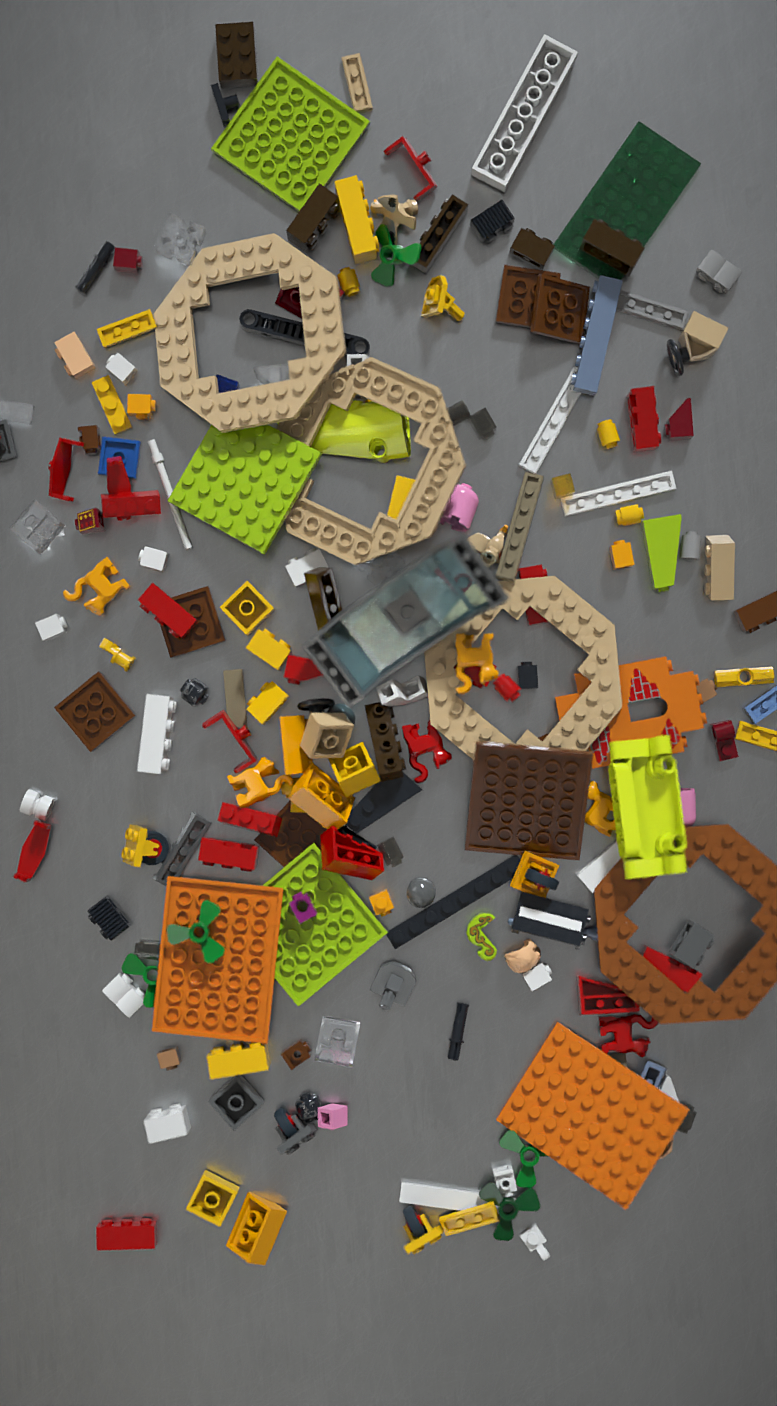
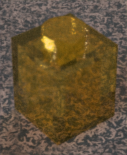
M571 473L551 478L550 483L554 499L571 496L575 493Z

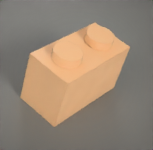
M75 331L54 342L57 346L54 350L59 359L63 358L66 362L64 368L69 376L73 375L75 379H78L96 368Z

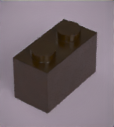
M521 228L510 247L509 253L543 270L554 251L555 245L548 238L536 236L533 230Z

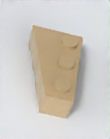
M729 535L705 536V575L707 576L705 595H708L710 600H734L735 542Z

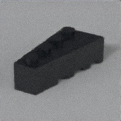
M404 772V777L380 781L353 808L345 824L357 834L422 791V789Z

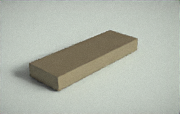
M243 669L224 670L227 715L236 727L247 726Z

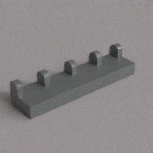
M191 812V817L186 826L182 827V832L177 841L171 845L172 849L166 859L161 862L162 866L158 873L153 876L155 881L167 886V876H180L211 824L208 820L194 812Z

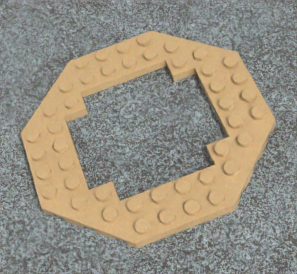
M275 233L202 248L154 313V321L157 326L155 333L160 386L222 433L297 419L301 409L306 403H309L318 391L319 385L323 380L327 379L334 369V365L346 353L338 278ZM279 272L280 288L282 290L299 287L306 358L288 361L290 380L219 393L218 381L215 375L199 378L192 309L210 305L208 287Z
M373 357L330 374L319 385L318 391L309 403H306L301 409L297 419L279 422L277 430L311 447L331 404L348 411L356 394L421 423L413 441L430 449L397 519L379 512L371 529L308 500L307 496L315 481L308 479L285 519L287 532L347 562L359 565L431 538L466 468V464L439 387Z
M556 576L516 579L515 583L498 581L510 599L494 610L491 609L477 615L424 652L431 725L473 760L476 741L514 744L456 696V688L464 686V682L456 676V670L454 669V666L457 664L458 654L456 634L474 635V641L471 642L472 646L502 609L518 621L525 611L531 607L589 654L577 670L592 683L543 742L527 729L516 742V745L586 751L622 708L615 625ZM476 583L472 584L465 592L473 605L487 601ZM461 598L440 622L442 627L468 610V607Z

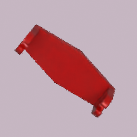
M402 136L383 152L388 156L402 145L405 146L429 183L427 187L413 197L417 202L438 186L425 167L427 163L432 161L428 157L427 152L423 151L418 156L408 140Z
M59 437L53 460L49 462L51 466H48L50 471L49 496L74 502V497L63 495L71 470L72 445L84 447L85 443Z
M121 456L107 458L108 493L131 492V484ZM131 516L117 517V520H118V521H123V519L129 520V519H131L132 517H131Z
M223 709L206 720L202 727L205 729L221 718L223 719L236 741L249 757L234 768L233 771L236 774L256 762L257 757L245 740L251 736L247 726L244 725L238 730Z
M39 820L34 821V827L22 846L17 873H14L13 878L23 882L31 881L46 854L51 825Z

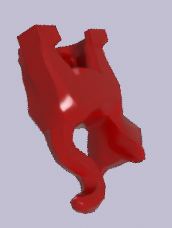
M430 720L427 725V735L419 736V723L402 726L403 737L408 745L409 763L413 769L421 773L420 776L414 778L416 783H423L428 777V770L424 765L417 762V757L433 752V762L436 769H439L441 765L446 764L452 759V754L444 749L442 738L437 729L431 725Z
M636 1014L621 1017L611 1015L599 1016V1025L602 1026L600 1027L601 1036H606L610 1032L614 1033L613 1041L601 1044L602 1051L606 1054L609 1051L620 1053L634 1052L639 1057H645L648 1051V1044L651 1043L650 1038L641 1037L633 1040L632 1026L638 1022L643 1028L650 1030L658 1025V1021L652 1017V1020L648 1022L642 1015Z

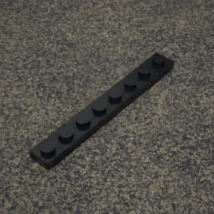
M518 855L509 857L388 930L386 936L394 949H397L513 879L520 863Z

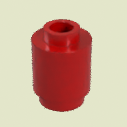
M503 673L493 682L494 689L506 702L510 700L514 702L521 695L519 693L521 688L509 675L506 676Z

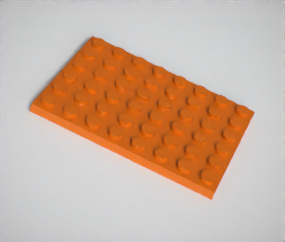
M167 876L152 1032L268 1044L284 888ZM204 900L217 904L221 909L220 914L209 924V937L225 948V953L213 963L205 962L200 943H195L189 938L172 945L167 937L166 929L170 924L190 928L193 924L199 922L201 903ZM196 927V936H204V930L201 927Z
M557 1022L496 1120L508 1129L515 1131L518 1136L627 1210L690 1109Z

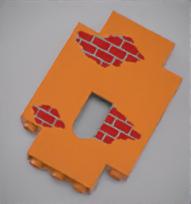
M666 656L618 665L622 708L587 749L593 751L592 769L610 765V742L670 735L671 754L685 752L684 748L688 747L686 736L681 735V732L703 729V724H707L705 712L701 713L700 705H704L702 694H697L696 686H700L698 674L694 675L693 671L670 675L669 672L673 671L671 660H667ZM581 673L574 674L578 693L555 697L559 720L564 717L592 683ZM652 698H662L666 701L668 709L663 716L631 722L628 703Z

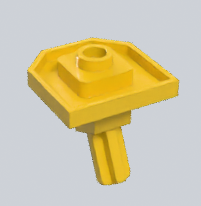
M445 276L433 277L428 284L421 317L427 318L441 314L443 311L448 312L456 321H460L464 317V311L454 303L455 299L447 292L448 283Z

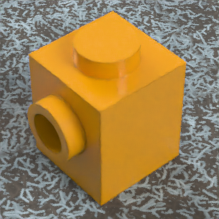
M128 394L127 413L129 416H136V419L147 420L148 417H153V412H156V400H153L151 394Z
M625 540L613 542L614 545L609 547L613 570L632 567L634 559L631 543H625Z
M387 889L369 896L376 915L380 914L383 917L392 913L391 909L394 908Z

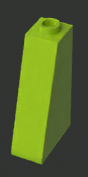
M681 514L648 519L641 522L652 590L658 589V593L670 591L669 587L674 586L682 520Z

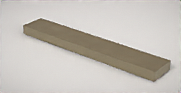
M528 472L524 474L496 573V579L515 583L544 480L542 475Z

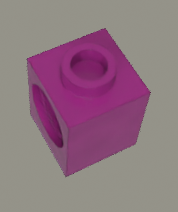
M299 892L291 897L292 901L289 904L299 923L318 914L308 893L303 894ZM305 901L308 909L300 911L297 907L298 902Z

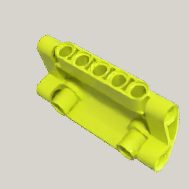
M670 735L610 742L611 763L608 771L618 852L620 857L623 858L625 879L687 872L684 854L687 841L677 763L671 755ZM663 761L667 765L666 770L663 768ZM673 840L677 843L676 848L673 846Z

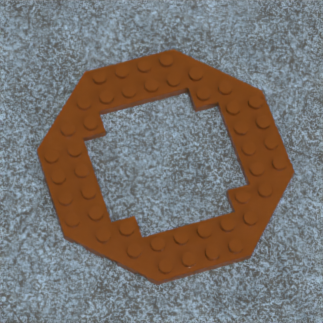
M729 824L685 827L687 846L684 849L686 866L691 868L699 857L704 854L763 905L751 921L765 932L764 936L715 992L699 979L686 994L627 943L639 927L624 914L657 876L625 879L623 858H620L594 889L601 973L660 1024L746 1019L777 983V865ZM673 840V846H674V848H676V846H677V843H676L675 840Z

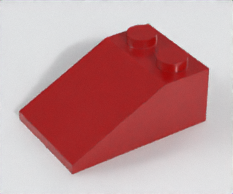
M288 654L284 678L288 679V683L300 685V682L305 683L325 677L312 659Z

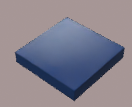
M102 436L98 475L107 476V458L121 456L128 478L137 480L141 441Z

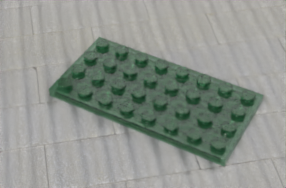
M638 121L553 244L555 245L554 249L598 279L601 275L622 280L625 276L624 274L579 249L593 220L605 221L609 225L608 227L613 230H621L626 234V237L631 240L636 239L640 241L642 246L645 247L702 163Z

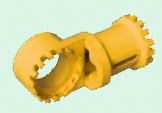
M106 638L99 645L100 648L113 655L110 661L112 664L116 663L123 667L125 672H128L131 668L130 666H132L131 664L136 659L134 656L130 657L123 653L118 645Z

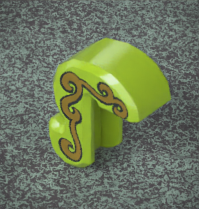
M482 912L475 915L469 921L466 934L473 945L481 947V949L477 950L478 956L485 961H490L496 957L497 949L481 929L490 923L495 916L491 913Z

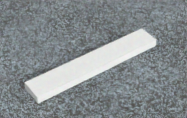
M574 366L519 464V467L530 473H537L581 394L580 392L573 391L574 385H571L573 373L577 374L578 368Z
M672 471L563 497L560 498L564 516L568 517L676 490Z
M409 1182L401 1183L399 1198L401 1203L459 1211L489 1203L480 1199L479 1192ZM509 1204L503 1207V1211L507 1213L513 1210V1206Z

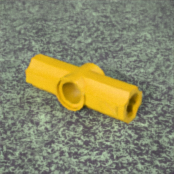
M773 667L714 671L716 687L774 683L775 678ZM742 672L748 674L747 682H742L740 680V674Z

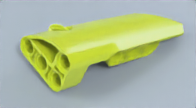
M354 400L348 411L331 404L311 447L326 455L375 459L380 463H386L390 459L411 457L409 418L373 401L363 402ZM381 449H385L384 453L379 456L378 452Z

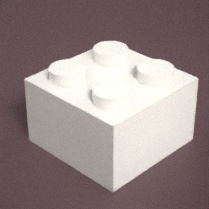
M180 1103L170 1105L169 1109L162 1110V1108L153 1109L144 1120L149 1144L187 1135L191 1129L186 1105L181 1106Z

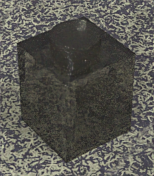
M486 408L469 416L468 421L479 440L483 437L486 440L495 434L494 431L497 426Z

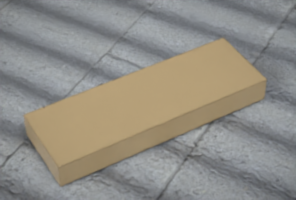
M360 53L341 57L353 110L358 113L373 110Z

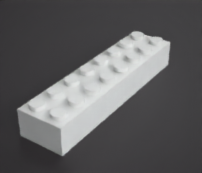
M544 34L475 161L471 171L472 176L505 193L577 58V51Z

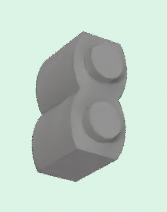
M713 250L708 253L696 270L701 280L705 282L710 281L716 291L726 294L742 273L736 266L726 261Z

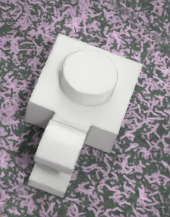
M533 1224L520 1234L521 1239L531 1252L536 1249L544 1261L550 1257L549 1252L543 1245L547 1240L536 1224Z

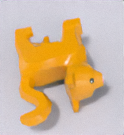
M106 557L92 571L76 581L73 594L64 590L63 596L68 601H76L82 595V586L89 585L96 592L97 597L84 603V607L92 613L101 616L104 614L106 604L114 600L121 589L127 590L130 588V585L125 579H121L113 584L110 583L108 577L111 574L116 575L119 571L115 566H112L113 563Z
M456 634V649L458 653L456 676L464 682L463 687L456 688L457 693L465 694L471 689L472 682L470 677L463 672L466 667L481 666L479 676L482 684L499 677V671L493 666L494 655L490 642L494 639V634H484L481 647L471 646V642L474 641V635Z
M261 757L256 766L244 770L236 777L232 775L227 776L234 791L244 787L248 790L246 794L236 795L240 808L249 807L256 802L264 801L271 795H275L280 791L283 782L293 786V778L290 775H281L276 779L274 787L268 788L262 778L279 774V770L275 769L274 762H271L266 757Z
M591 781L588 799L593 800V803L586 812L585 823L594 826L600 833L610 837L612 831L615 830V821H610L606 817L610 811H613L612 797L601 792L597 782Z

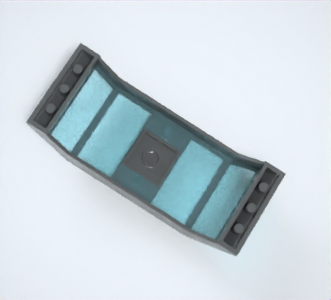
M463 533L431 548L346 607L302 647L349 709L364 699L372 689L392 673L477 615L491 609L494 610L510 599V597Z

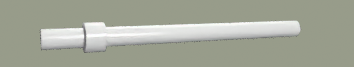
M153 439L148 441L152 453L151 459L153 464H156L168 499L173 490L163 464V455L159 453L156 441ZM169 503L185 550L190 549L192 544L180 510L175 505Z

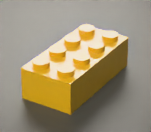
M357 175L334 181L335 192L339 198V207L355 265L377 259L379 243L377 236L373 237L375 233L372 217L368 218L370 216L367 199L363 200L365 198V191L362 180L358 181Z

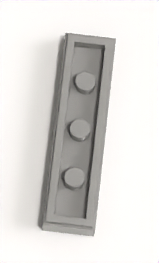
M620 290L616 308L617 311L683 331L689 311Z

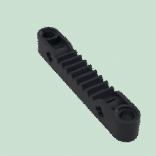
M252 309L244 310L240 314L241 326L247 332L305 345L303 322ZM247 317H253L255 321L254 323L247 325L245 324V319ZM344 333L345 357H347V354H366L369 356L370 345L365 338ZM357 345H364L366 347L362 353L357 352L355 348Z

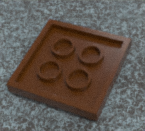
M504 265L496 323L531 328L538 275L544 274L560 279L561 273Z
M539 274L537 277L530 332L580 344L581 337L584 336L585 331L583 328L587 316L590 286Z
M209 586L171 597L197 619L198 622L184 639L180 636L178 638L173 636L169 632L170 627L166 624L160 625L170 658L226 641Z
M100 671L54 707L90 752L95 750L136 716Z
M291 800L277 814V816L282 818L278 837L260 833L254 839L283 867L288 865L313 843L321 850L320 835L327 830L307 813L290 812Z

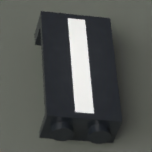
M521 892L511 932L519 934L520 931L574 945L575 949L579 950L580 945L585 944L587 934L583 932L585 926L589 927L591 916L588 915L589 909Z

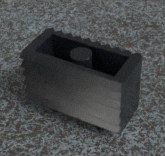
M501 199L487 210L472 218L470 226L482 243L486 240L489 243L497 237V233L500 231L506 232L511 229L515 218Z
M108 895L87 910L89 913L88 918L94 925L96 923L101 928L100 933L106 940L109 938L112 941L131 926Z

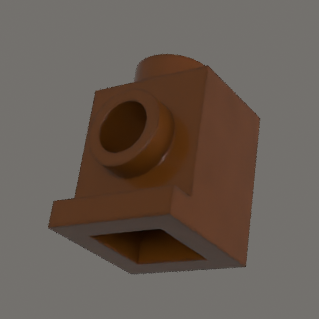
M97 425L77 427L78 431L82 434V436H79V442L85 443L83 447L85 455H95L97 451H101L99 427Z
M299 1039L283 1050L281 1056L289 1068L293 1070L311 1057L310 1052L312 1049L307 1041L303 1042ZM299 1051L301 1056L295 1057L294 1052Z

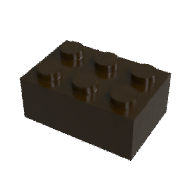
M254 23L215 24L218 76L221 89L256 86L258 83Z
M319 183L287 228L288 241L305 253L309 249L313 250L318 243L317 238L319 235H323L327 231L331 218L335 219L340 212V209H338V196Z
M594 219L579 249L629 277L645 247L642 246L640 241L636 239L631 240L626 237V234L621 230H613L608 227L609 225L605 221Z

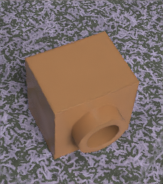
M708 678L700 681V686H696L697 694H702L703 703L717 695L716 685L712 680L709 681Z
M178 1046L157 1053L160 1069L172 1070L178 1068L177 1065L181 1063Z

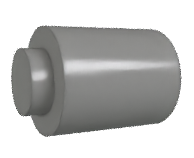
M687 531L686 535H682L681 559H700L701 536H698V532Z

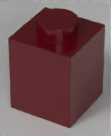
M115 247L113 261L115 271L138 273L139 268H142L143 256H140L137 249Z

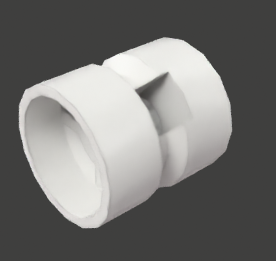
M28 789L22 800L20 812L29 816L34 814L35 818L46 822L52 811L55 799L47 795L40 797L39 792Z

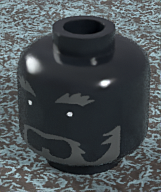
M197 678L187 679L180 689V692H182L181 698L193 707L199 703L203 705L209 698V695H207L208 687Z
M310 1092L300 1095V1099L295 1103L299 1118L305 1120L306 1123L318 1120V1108L322 1107L319 1097L311 1095Z

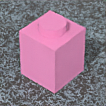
M332 1103L318 1108V1127L334 1130L348 1125L347 1106Z

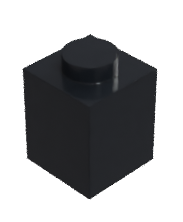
M521 662V666H517V683L521 689L538 688L537 665H532V662Z

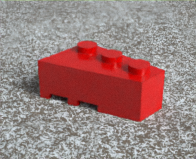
M654 386L633 388L627 394V404L634 452L655 450L659 447L662 440L657 426L659 425L658 413H656Z
M333 825L320 835L322 870L367 880H373L384 872L383 854L365 843L360 844L354 841L349 834L345 836L338 832L337 828Z
M202 837L198 861H203L202 865L214 866L215 863L221 864L222 868L233 869V867H238L241 871L252 872V870L257 868L260 845Z
M646 945L643 947L641 955L682 991L688 993L695 983L701 979L703 974L698 970Z
M577 976L580 1016L640 1011L639 1005L618 986Z

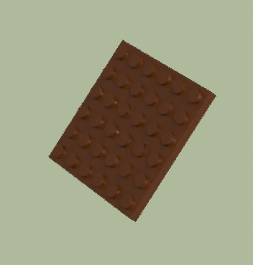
M476 741L465 850L522 856L524 851H528L539 857L580 861L593 751Z

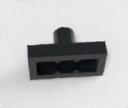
M216 83L211 85L223 126L226 127L230 122L227 109L240 106L237 94L223 98L219 85Z

